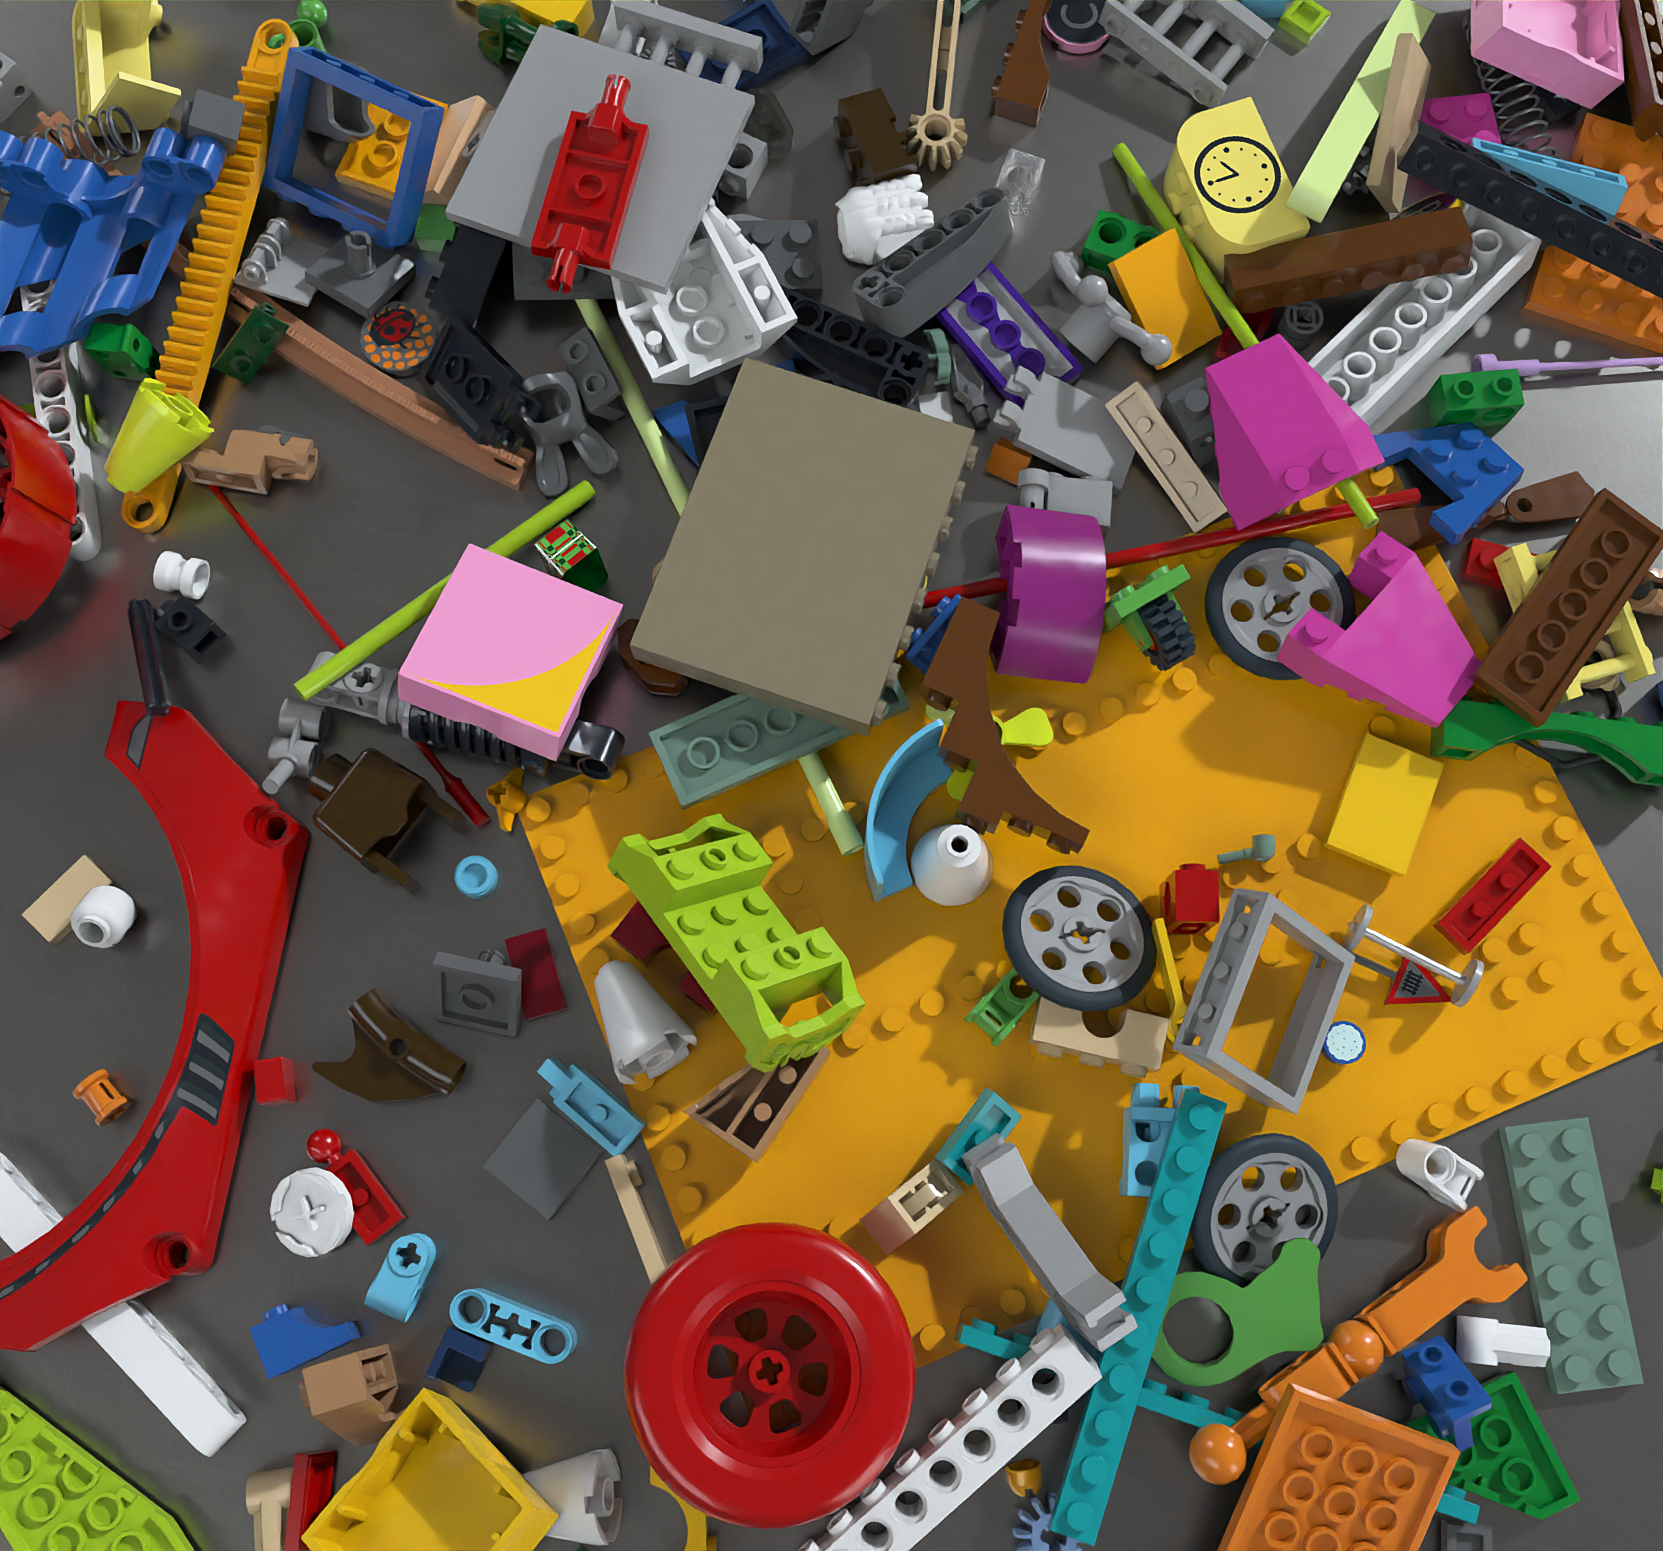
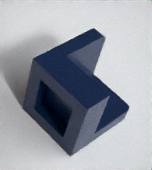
M455 1325L448 1326L425 1374V1378L431 1381L441 1379L466 1392H471L479 1380L495 1343L463 1331Z

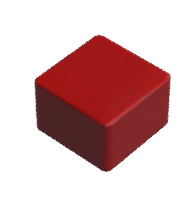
M279 1056L253 1061L258 1105L271 1107L297 1101L293 1062L291 1059Z

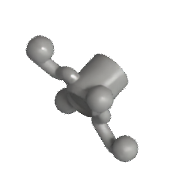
M1056 251L1053 253L1051 262L1057 277L1064 282L1066 287L1082 303L1059 329L1077 349L1094 363H1097L1113 343L1121 337L1140 346V353L1148 364L1161 365L1169 359L1172 354V344L1168 337L1159 333L1150 334L1135 325L1128 308H1125L1108 293V286L1103 278L1090 275L1081 279L1084 272V262L1080 255L1071 251L1066 253Z

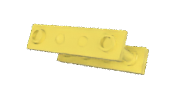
M1524 543L1509 548L1493 559L1513 613L1538 579V571L1544 570L1558 549L1533 556L1530 554L1527 544ZM1629 601L1626 602L1605 633V635H1609L1617 657L1582 667L1557 705L1582 696L1583 692L1580 685L1623 672L1626 682L1629 684L1656 673L1652 664L1653 657L1651 651L1645 646Z

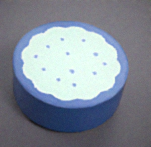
M1339 1021L1330 1025L1321 1052L1327 1060L1334 1064L1347 1065L1353 1063L1364 1054L1366 1048L1365 1036L1361 1029L1351 1022Z

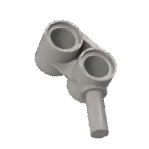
M290 697L284 700L280 709L278 725L280 732L287 735L286 737L277 735L271 742L267 765L269 771L272 772L262 784L264 791L269 794H275L289 777L299 776L311 779L319 767L321 748L331 723L330 707Z

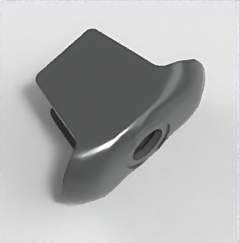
M336 57V58H338V59H340V60H342V61H344V62H346V63H349V64H351V65H353V66H355V67H357V68H359V69L365 71V68L362 67V66H359V65H357V64H354V63H351V62L346 61V60H344V59H341V58H339V57ZM312 76L303 127L334 140L347 143L363 141L376 132L375 125L368 116L367 101Z

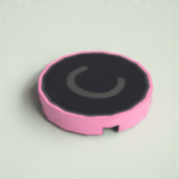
M1054 0L1043 21L1042 27L1045 36L1050 42L1052 39L1055 43L1059 44L1058 48L1065 52L1083 54L1097 50L1111 36L1098 23L1106 0Z

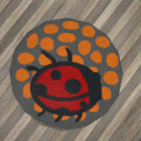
M393 301L381 307L370 319L366 318L361 328L360 343L368 362L374 368L384 374L387 372L398 377H407L421 372L439 334L433 318L422 307L411 302Z

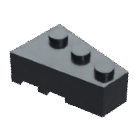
M454 221L453 224L458 226L459 229L454 242L447 239L439 257V261L445 263L440 278L432 276L424 297L431 300L428 306L430 310L446 317L450 313L462 316L474 327L508 240Z

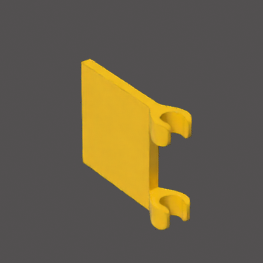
M1158 918L1154 920L1151 929L1156 944V958L1170 1011L1166 1038L1170 1043H1174L1175 1037H1177L1179 1032L1177 1025L1182 1024L1188 1006L1184 1003L1164 919Z

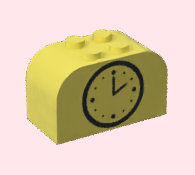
M1251 97L1202 111L1185 121L1178 133L1164 175V202L1219 283L1224 284V255L1251 253L1271 245L1303 239L1311 227L1306 216L1285 207L1293 187Z

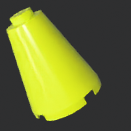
M145 378L139 385L104 466L108 474L107 481L124 493L129 491L140 492L207 440L214 432V428L208 427L211 421L197 406L178 392L174 397L162 392L166 385L152 378Z

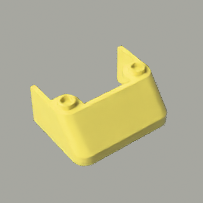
M77 0L72 15V38L78 120L84 123L86 114H91L97 118L99 110L107 111L108 107L118 105L130 115L138 131L157 129L161 123L167 122L171 109L181 97V89L151 81L148 35L153 27H158L161 23L162 6L158 4V0ZM113 110L112 117L119 128L120 134L130 133L131 131L124 118L117 111ZM102 113L100 116L102 126L106 135H110L106 125L105 114ZM88 118L87 124L91 135L96 137L103 136L96 122L92 118ZM78 123L79 131L86 134L85 129Z

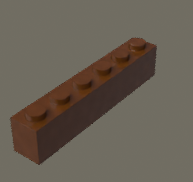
M1461 206L1279 243L1251 253L1224 255V284L1228 297L1241 315L1246 313L1252 314L1261 310L1286 305L1291 306L1300 302L1325 297L1331 298L1354 291L1370 290L1379 286L1404 281L1409 282L1418 278L1467 269L1473 239Z

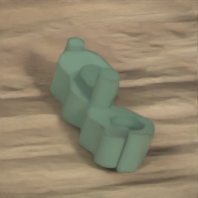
M940 328L924 330V335H927L932 354H927L929 362L937 361L936 380H934L933 386L949 384L951 358L944 332Z

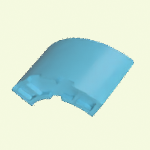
M942 719L926 725L904 742L890 758L875 785L870 800L864 840L865 873L875 903L913 886L906 858V839L910 822L925 799L936 789L946 784L952 774L951 769L943 764L944 759L937 756L944 727Z

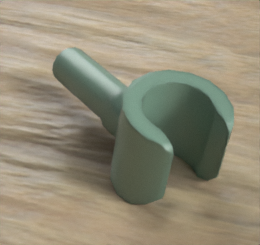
M1266 834L1252 836V848L1217 855L1218 863L1221 865L1244 859H1252L1258 862L1269 861L1275 853V836Z

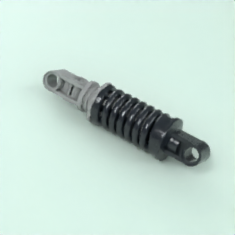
M332 652L319 653L309 673L336 654ZM361 662L309 699L320 706H331L356 713L360 716L379 719L381 724L389 726L393 724L401 725L403 738H406V741L428 743L439 748L447 746L451 751L458 752L462 750L464 754L469 756L477 754L479 758L484 760L492 758L494 762L499 764L507 762L511 767L517 768L521 766V769L536 773L539 777L548 778L554 767L584 774L596 780H608L614 773L625 744V738L618 730L606 725H596L576 719L557 761L503 741L478 726L450 720L398 699V672L400 669L394 668L389 670L371 663Z

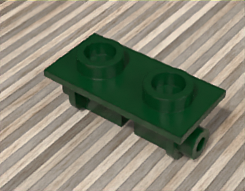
M263 302L261 306H254L212 365L213 368L248 385L290 326L275 318L274 315L277 311L271 304Z

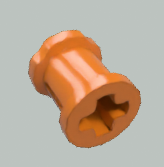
M105 1069L98 1070L89 1075L76 1086L72 1093L77 1100L83 1099L97 1116L95 1122L99 1127L112 1123L132 1105L131 1099L125 1096L122 1097L108 1080L110 1074Z

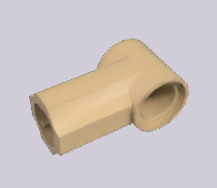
M293 1467L254 1471L248 1475L246 1482V1505L248 1512L254 1515L255 1551H284Z

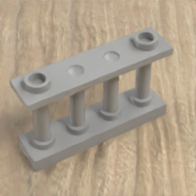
M616 0L614 3L617 30L621 31L614 49L629 53L635 37L656 42V45L649 60L664 65L671 48L692 53L685 72L698 77L701 74L706 59L728 64L720 84L735 89L743 70L758 74L763 63L762 37L643 0Z
M1106 0L1098 19V23L1104 27L1108 34L1120 39L1188 91L1198 103L1204 104L1210 109L1218 106L1229 86L1222 80L1244 53L1253 60H1256L1275 31L1274 28L1237 0H1173L1152 27L1134 14L1145 0H1125L1123 4L1117 0ZM1188 9L1204 22L1180 49L1163 35L1184 10ZM1217 31L1233 44L1212 70L1208 71L1196 62L1193 57L1210 36Z

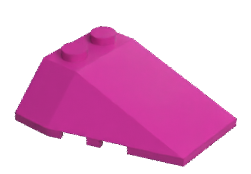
M1280 334L1274 335L1205 368L1210 418L1213 420L1215 436L1214 451L1215 458L1218 460L1220 476L1219 491L1237 532L1274 515L1287 506L1385 462L1368 425Z

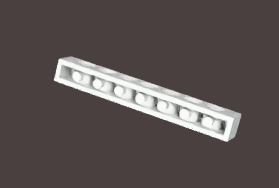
M1061 1323L1053 1330L1049 1327L1043 1329L1031 1341L1029 1345L1031 1349L1019 1360L1012 1358L1007 1361L996 1373L997 1380L985 1391L982 1388H978L972 1392L963 1402V1410L951 1421L948 1418L940 1421L929 1433V1441L918 1451L912 1448L904 1453L894 1466L895 1471L884 1481L876 1479L863 1491L860 1503L850 1512L847 1509H843L837 1513L827 1525L826 1529L828 1531L816 1542L813 1539H809L797 1551H909L1102 1378L1098 1364ZM1047 1368L1056 1373L1055 1378L1048 1384H1038L1032 1380L1034 1374L1040 1369ZM1008 1399H1015L1022 1403L1020 1410L1014 1414H1004L998 1408L1003 1401ZM972 1430H982L988 1434L987 1439L977 1445L968 1443L964 1438ZM945 1460L952 1463L954 1468L951 1472L941 1475L932 1471L931 1466L937 1461ZM913 1491L920 1496V1499L914 1504L907 1505L901 1503L897 1497L902 1492ZM875 1521L882 1523L886 1530L874 1535L865 1531L863 1527L867 1523Z

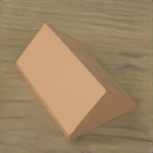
M479 95L450 105L440 126L422 203L448 206L471 161L462 155L464 146L474 134L482 120V116L487 111L495 109Z

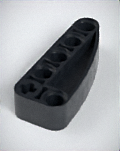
M780 285L797 316V322L773 343L774 347L787 360L792 358L794 366L807 377L838 371L842 388L885 402L890 398H896L903 402V404L898 406L913 410L927 380L929 357L925 350ZM804 320L812 321L814 324L805 327L801 326L798 323ZM842 335L846 336L849 340L838 342L832 338ZM871 351H879L884 355L882 357L874 358L869 356L867 353Z

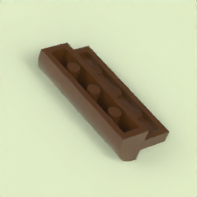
M1620 0L1619 29L1623 42L1624 81L1636 136L1643 142L1656 133L1663 138V15L1660 14L1657 0Z

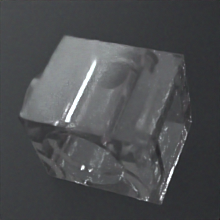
M1013 148L1009 149L995 187L1001 188L1005 192L1011 215H1020L1027 218L1042 179L1046 159ZM1017 184L1022 186L1023 188H1016L1012 185Z

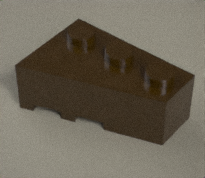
M881 88L839 99L838 116L833 117L837 138L839 140L844 139L847 146L845 158L850 171L856 170L859 178L856 181L857 187H868L872 184L877 185L881 181L889 182L894 178L901 179L909 174H918L919 161L915 154L907 156L902 146L908 144L907 137L904 132L897 133L894 125L896 116Z

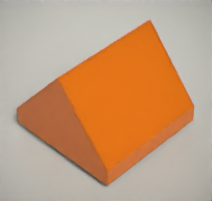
M1000 436L994 444L984 471L1017 485L1018 472L1028 469L1035 455L1012 445V441Z

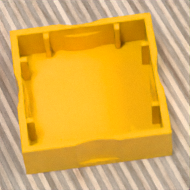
M423 1387L380 1440L376 1450L365 1466L342 1486L301 1536V1539L311 1551H533L560 1515L450 1398Z

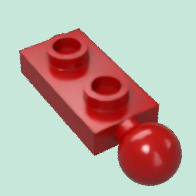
M324 1128L314 1131L309 1136L306 1142L308 1156L317 1163H325L328 1167L325 1170L333 1173L344 1183L352 1199L354 1211L352 1226L367 1246H372L406 1218L356 1149L349 1150L343 1156L340 1154L341 1140L336 1132Z

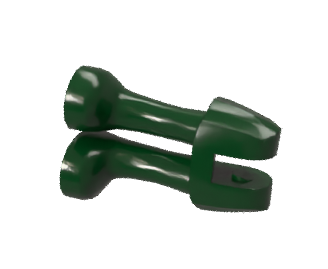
M495 3L480 4L477 8L478 23L488 30L478 33L477 46L489 58L501 66L509 64L511 60L520 64L528 48L520 45L521 41L530 46L538 27L522 20L518 11L509 6ZM558 20L550 26L551 28L579 36L578 26L568 20Z

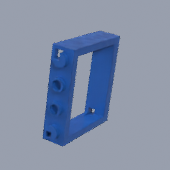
M312 46L289 48L262 185L276 191L277 197L282 200L294 203L299 202L308 206L309 212L316 216L333 218L341 222V227L347 231L359 230L366 232L370 237L374 238V243L381 247L395 249L396 246L411 243L414 239L445 108ZM312 76L411 122L388 222L292 177Z

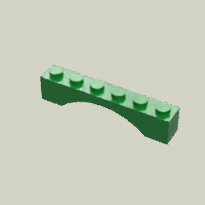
M1464 695L1437 728L1431 726L1430 756L1471 761L1488 750L1507 743H1513V741L1517 740L1555 741L1577 746L1601 757L1621 771L1632 783L1663 787V722L1646 725L1636 723V719L1631 717H1614L1609 720L1595 718V714L1592 712L1576 711L1564 714L1556 713L1554 709L1544 725L1535 728L1499 700L1488 703L1474 702L1472 697Z

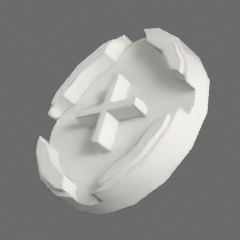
M317 1167L298 1170L281 1180L272 1195L270 1206L271 1221L276 1220V1226L279 1229L276 1234L280 1242L290 1251L301 1256L315 1257L331 1252L343 1244L352 1228L354 1217L352 1199L344 1183L330 1171Z

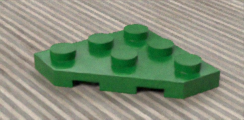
M1508 1370L1480 1384L1490 1396L1492 1408L1470 1418L1473 1446L1461 1451L1448 1483L1541 1520L1581 1501L1515 1371ZM1426 1411L1400 1423L1406 1427L1438 1438L1429 1424Z

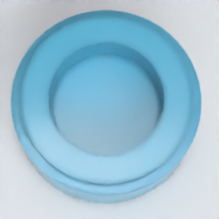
M469 856L457 865L454 881L457 888L465 896L480 899L493 892L498 882V873L494 865L485 857Z

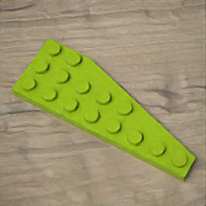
M0 1386V1529L14 1551H195L171 1515Z

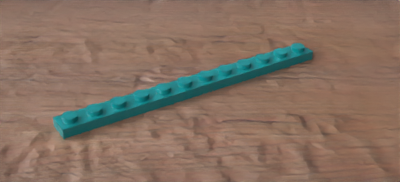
M973 1318L971 1325L959 1322L954 1340L1007 1360L1012 1358L1019 1360L1031 1349L1029 1345L1033 1338L1015 1332L1013 1340H1009L996 1335L998 1326ZM1044 1368L1039 1370L1053 1376L1056 1375L1051 1369ZM1147 1378L1144 1379L1137 1402L1138 1406L1200 1428L1211 1423H1222L1230 1427L1246 1415V1413L1229 1407L1225 1408L1224 1415L1208 1410L1209 1400L1187 1392H1183L1181 1400L1165 1395L1166 1385ZM1265 1437L1253 1446L1261 1449ZM1447 1484L1436 1511L1476 1525L1480 1506L1464 1500L1465 1490Z

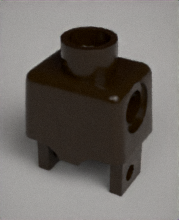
M374 748L363 750L353 763L341 754L335 753L330 755L319 765L308 783V793L321 802L312 816L313 824L372 874L381 871L411 894L419 883L388 860L428 808L459 830L467 822V819L460 811L437 796L436 790L425 778Z

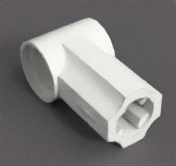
M1457 1315L1456 1354L1462 1362L1498 1366V1362L1520 1366L1546 1367L1547 1359L1550 1357V1340L1548 1339L1546 1328L1498 1323L1497 1319Z

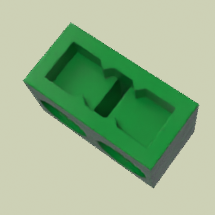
M1100 209L1082 250L1081 258L1084 262V269L1114 280L1107 264L1163 232L1157 227L1144 226L1128 220L1120 213L1107 212ZM1102 239H1109L1114 243H1106Z
M1518 368L1440 375L1425 395L1431 427L1472 422L1477 427L1508 425L1525 405Z

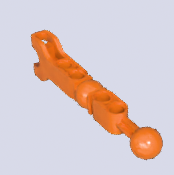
M1479 1207L1466 1208L1465 1212L1457 1211L1430 1230L1427 1239V1256L1425 1261L1367 1305L1352 1320L1338 1324L1328 1336L1327 1343H1320L1315 1350L1305 1352L1265 1382L1257 1391L1263 1400L1262 1403L1230 1427L1222 1423H1211L1200 1428L1191 1439L1189 1458L1196 1473L1203 1480L1214 1485H1226L1238 1479L1246 1468L1247 1450L1267 1435L1289 1382L1337 1400L1353 1385L1358 1383V1379H1364L1376 1373L1383 1363L1384 1356H1393L1397 1351L1413 1342L1462 1303L1475 1305L1503 1302L1523 1286L1528 1277L1518 1263L1497 1265L1488 1270L1478 1261L1474 1252L1475 1238L1487 1226V1219Z

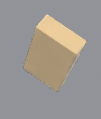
M83 855L21 915L49 943L57 945L72 930L70 917L74 908L86 893L94 887L103 885L116 887L118 884L90 857Z

